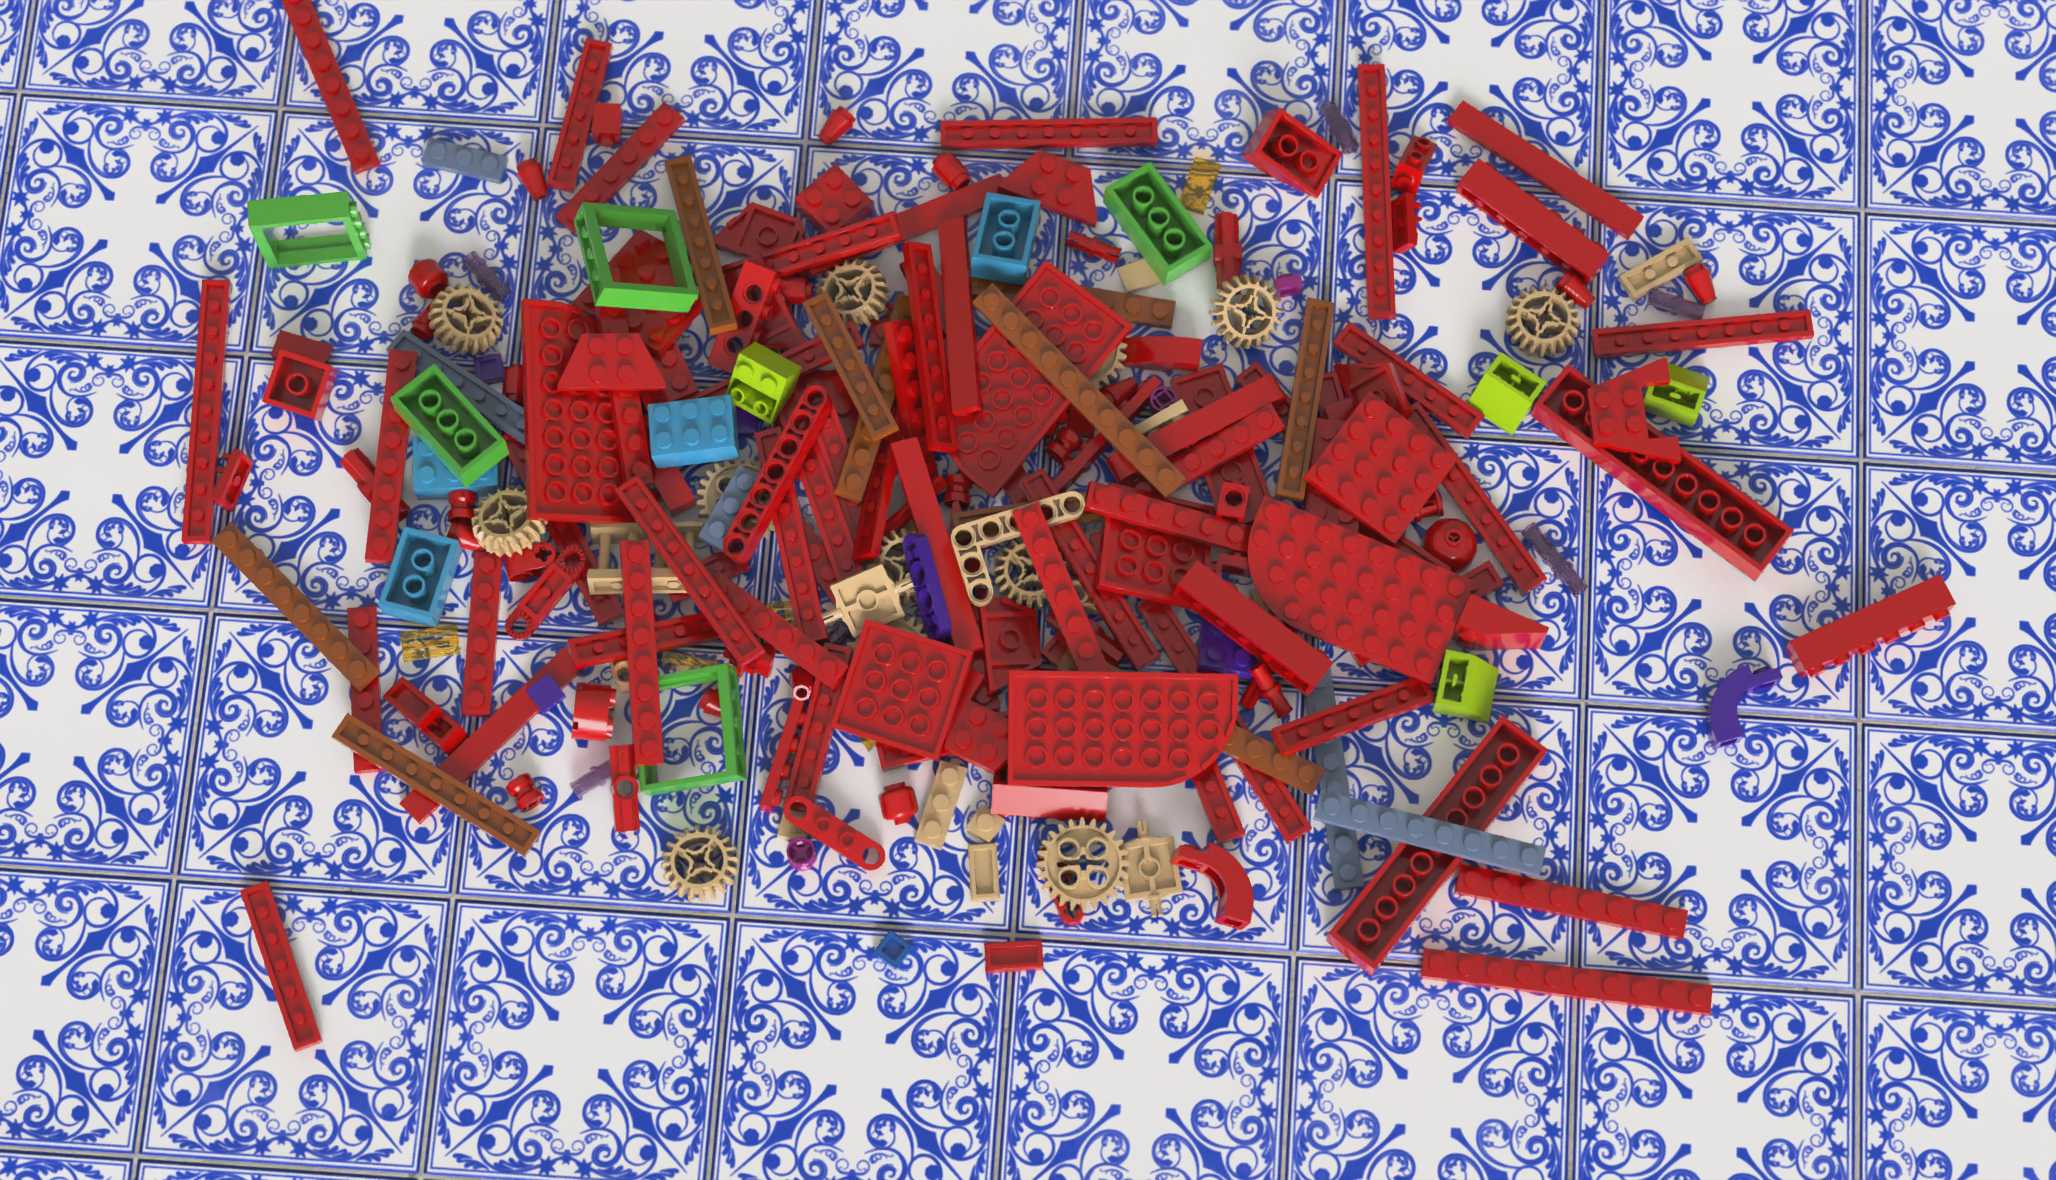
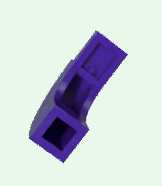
M1748 664L1734 670L1720 683L1708 704L1706 712V731L1712 750L1741 741L1744 733L1737 715L1738 701L1749 693L1777 686L1783 678L1779 667L1770 669L1769 666L1762 667L1753 671L1752 675Z

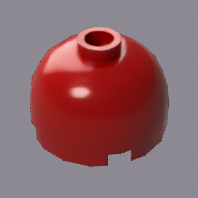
M1444 518L1436 521L1426 530L1421 541V548L1451 567L1452 572L1461 573L1472 564L1476 556L1477 538L1474 530L1466 522L1457 518Z

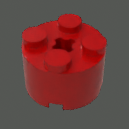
M577 682L571 739L606 742V739H612L614 716H608L609 711L614 712L616 689L611 688V685Z

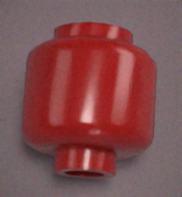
M430 258L415 262L408 274L409 284L423 299H436L437 294L441 291L444 292L449 283L447 273L436 260Z
M905 782L884 786L883 792L878 795L882 817L887 821L894 820L895 825L911 822V815L916 814L919 810L914 788L909 785L906 786Z

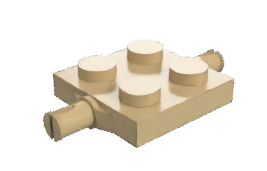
M883 562L830 584L836 599V608L821 613L825 624L841 618L848 625L852 637H856L861 634L865 619L886 624L905 616L904 609L899 600V593L914 587L913 581L908 576L894 583L888 576Z
M1142 820L1143 831L1141 821L1135 822L1138 838L1132 842L1123 843L1119 850H1128V855L1122 858V860L1130 862L1129 867L1122 869L1129 873L1128 879H1122L1125 885L1123 890L1125 902L1149 901L1151 917L1156 918L1155 906L1157 907L1158 917L1164 915L1161 899L1166 896L1182 894L1183 890L1179 867L1170 863L1171 854L1175 850L1173 836L1162 838L1149 836L1148 821Z

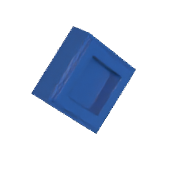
M890 929L873 951V954L897 971L914 947Z

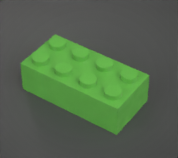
M1151 161L1105 188L1103 203L1164 286L1209 260L1213 245Z
M435 363L390 397L394 409L465 488L509 454L506 441Z

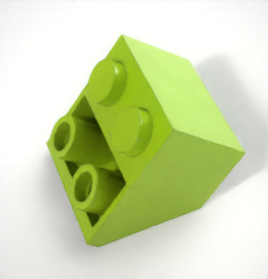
M754 342L739 353L726 395L731 394L734 404L769 424H773L795 390L802 367Z
M1500 352L1485 372L1467 403L1485 415L1484 418L1512 436L1542 396L1547 382Z
M1668 363L1670 383L1669 385L1647 387L1643 398L1645 412L1693 427L1699 415L1710 377Z
M1446 649L1442 660L1432 712L1488 724L1499 669L1475 655Z

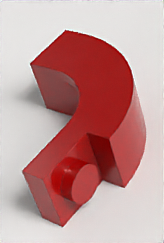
M1213 843L1207 844L1201 851H1199L1197 846L1184 844L1172 852L1171 864L1197 871L1205 875L1213 883L1218 895L1215 923L1242 930L1251 923L1254 906L1252 886L1246 871L1233 855Z

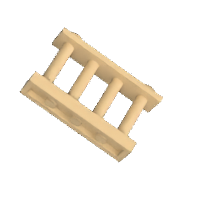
M691 520L673 522L695 553V543L703 542L698 539V535L703 528V522ZM590 523L593 544H599L598 569H588L587 572L590 595L623 594L621 569H609L611 544H619L620 541L649 539L637 523ZM655 549V566L651 568L652 594L687 593L670 568H666L665 561Z

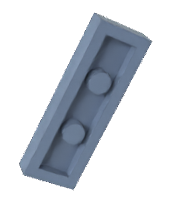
M429 137L421 162L425 167L501 185L509 160L505 155Z
M739 465L699 533V540L723 552V540L759 475Z

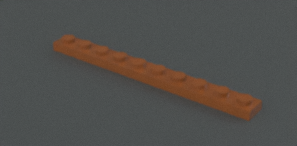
M993 283L972 302L973 306L1165 499L1186 481V477Z
M1068 648L1057 667V671H1077ZM1107 663L1110 672H1125ZM1237 725L1234 726L1232 735L1222 750V753L1313 796L1325 772V768L1294 753L1282 757L1276 744Z

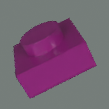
M1286 273L1278 276L1277 279H1273L1272 287H1275L1277 290L1273 297L1284 298L1301 294L1303 285L1301 275Z

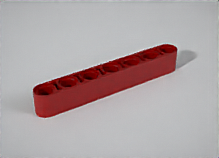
M1269 374L1146 436V438L1170 461L1269 403L1276 409L1287 400V397L1275 376ZM1118 451L1111 454L1105 461L1120 485L1129 484L1142 477Z
M811 385L803 392L723 540L722 546L725 554L735 563H746L753 556L832 409L833 402L831 397L819 385ZM815 397H824L821 404L817 406L812 405ZM805 420L810 421L807 429L799 430L801 422ZM790 445H797V449L793 454H785L786 449ZM783 469L784 473L781 478L772 479V475L776 470ZM770 494V499L767 503L759 504V499L762 495ZM756 518V525L751 529H746L747 521ZM737 543H743L742 551L733 554V547Z

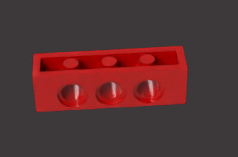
M745 260L730 300L738 329L717 335L707 364L732 374L740 353L733 349V339L739 337L742 340L743 347L741 351L754 342L760 343L763 336V331L760 330L763 321L768 320L773 309V305L770 304L773 294L777 295L782 285L781 271L754 260ZM755 285H758L762 290V296L758 301L753 299L751 295V289ZM745 311L752 315V323L749 326H745L741 320L742 314Z

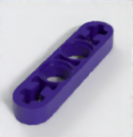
M923 533L906 535L903 540V550L914 584V591L925 632L928 638L933 640L947 639L951 634L952 627L928 538ZM922 568L924 569L925 578L923 577Z

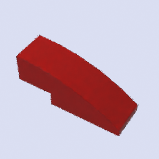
M1174 336L1128 337L1122 341V343L1127 344V348L1121 352L1126 354L1127 357L1125 361L1120 363L1128 368L1171 373V369L1196 372L1199 371L1203 339Z
M649 448L654 481L653 486L666 506L671 518L695 507V498L678 467L657 469L651 457V448Z
M403 676L382 696L406 720L448 756L468 737V734L456 721L443 712L435 702Z

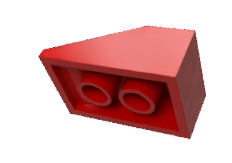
M1280 107L1265 113L1241 157L1265 174L1317 199L1343 153Z
M1470 594L1451 640L1456 641L1459 647L1466 650L1540 649L1550 627Z

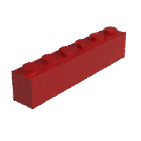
M1478 158L1458 182L1456 193L1565 273L1569 271L1573 275L1576 273L1586 287L1589 286L1606 265L1610 254L1601 243L1591 241L1579 227L1571 226L1565 222L1557 211L1546 208L1535 195L1527 194L1520 189L1516 181L1511 178H1505L1498 173L1496 167L1491 163L1483 162Z
M1198 560L1177 584L1172 594L1259 661H1264L1267 667L1307 697L1333 664L1325 652L1313 648L1301 634L1292 632L1284 626L1280 618L1268 614L1256 600L1247 598L1238 591V588L1232 582L1223 580L1211 566L1202 564Z
M1939 574L1789 641L1785 650L1799 677L1802 678L1809 675L1810 678H1813L1825 672V667L1829 665L1841 666L1850 661V656L1856 653H1860L1862 656L1876 649V644L1883 641L1885 644H1890L1898 640L1903 632L1909 630L1910 633H1915L1926 626L1925 623L1934 619L1935 622L1946 619L1951 615L1950 611L1956 602Z

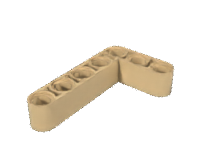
M1068 491L1036 501L1041 508L1048 507L1053 512L1052 518L1046 520L1049 527L1079 518L1085 507L1083 496L1075 491ZM1068 499H1075L1079 502L1080 508L1076 512H1069L1065 509L1064 502ZM1033 503L961 524L952 531L951 544L968 598L973 605L978 607L986 606L993 598V586L981 548L1020 537L1018 529L1010 525L1011 513ZM995 524L999 529L998 534L995 537L985 536L982 531L985 525ZM961 532H967L972 537L971 542L966 546L959 545L955 540L956 536ZM969 559H976L980 563V569L975 573H970L965 570L964 563ZM977 586H985L989 594L985 599L978 600L972 594L973 589Z

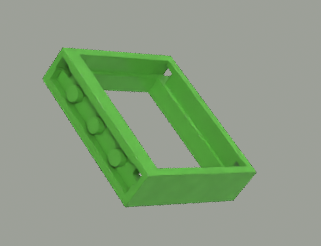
M348 191L247 200L248 227L269 269L367 259V250L371 249L370 233H367L366 224L362 222V215L360 211L358 212L357 202L352 201ZM343 221L348 234L277 240L272 227Z
M582 202L574 218V224L595 306L689 312L694 301L698 299L699 290L694 282L693 267L689 264L687 245L683 242L681 223L678 222L675 210ZM599 226L661 231L676 287L613 282Z
M725 663L658 675L659 691L718 681L726 771L658 783L657 765L638 766L639 772L636 774V779L640 782L641 792L655 796L747 780L737 668Z

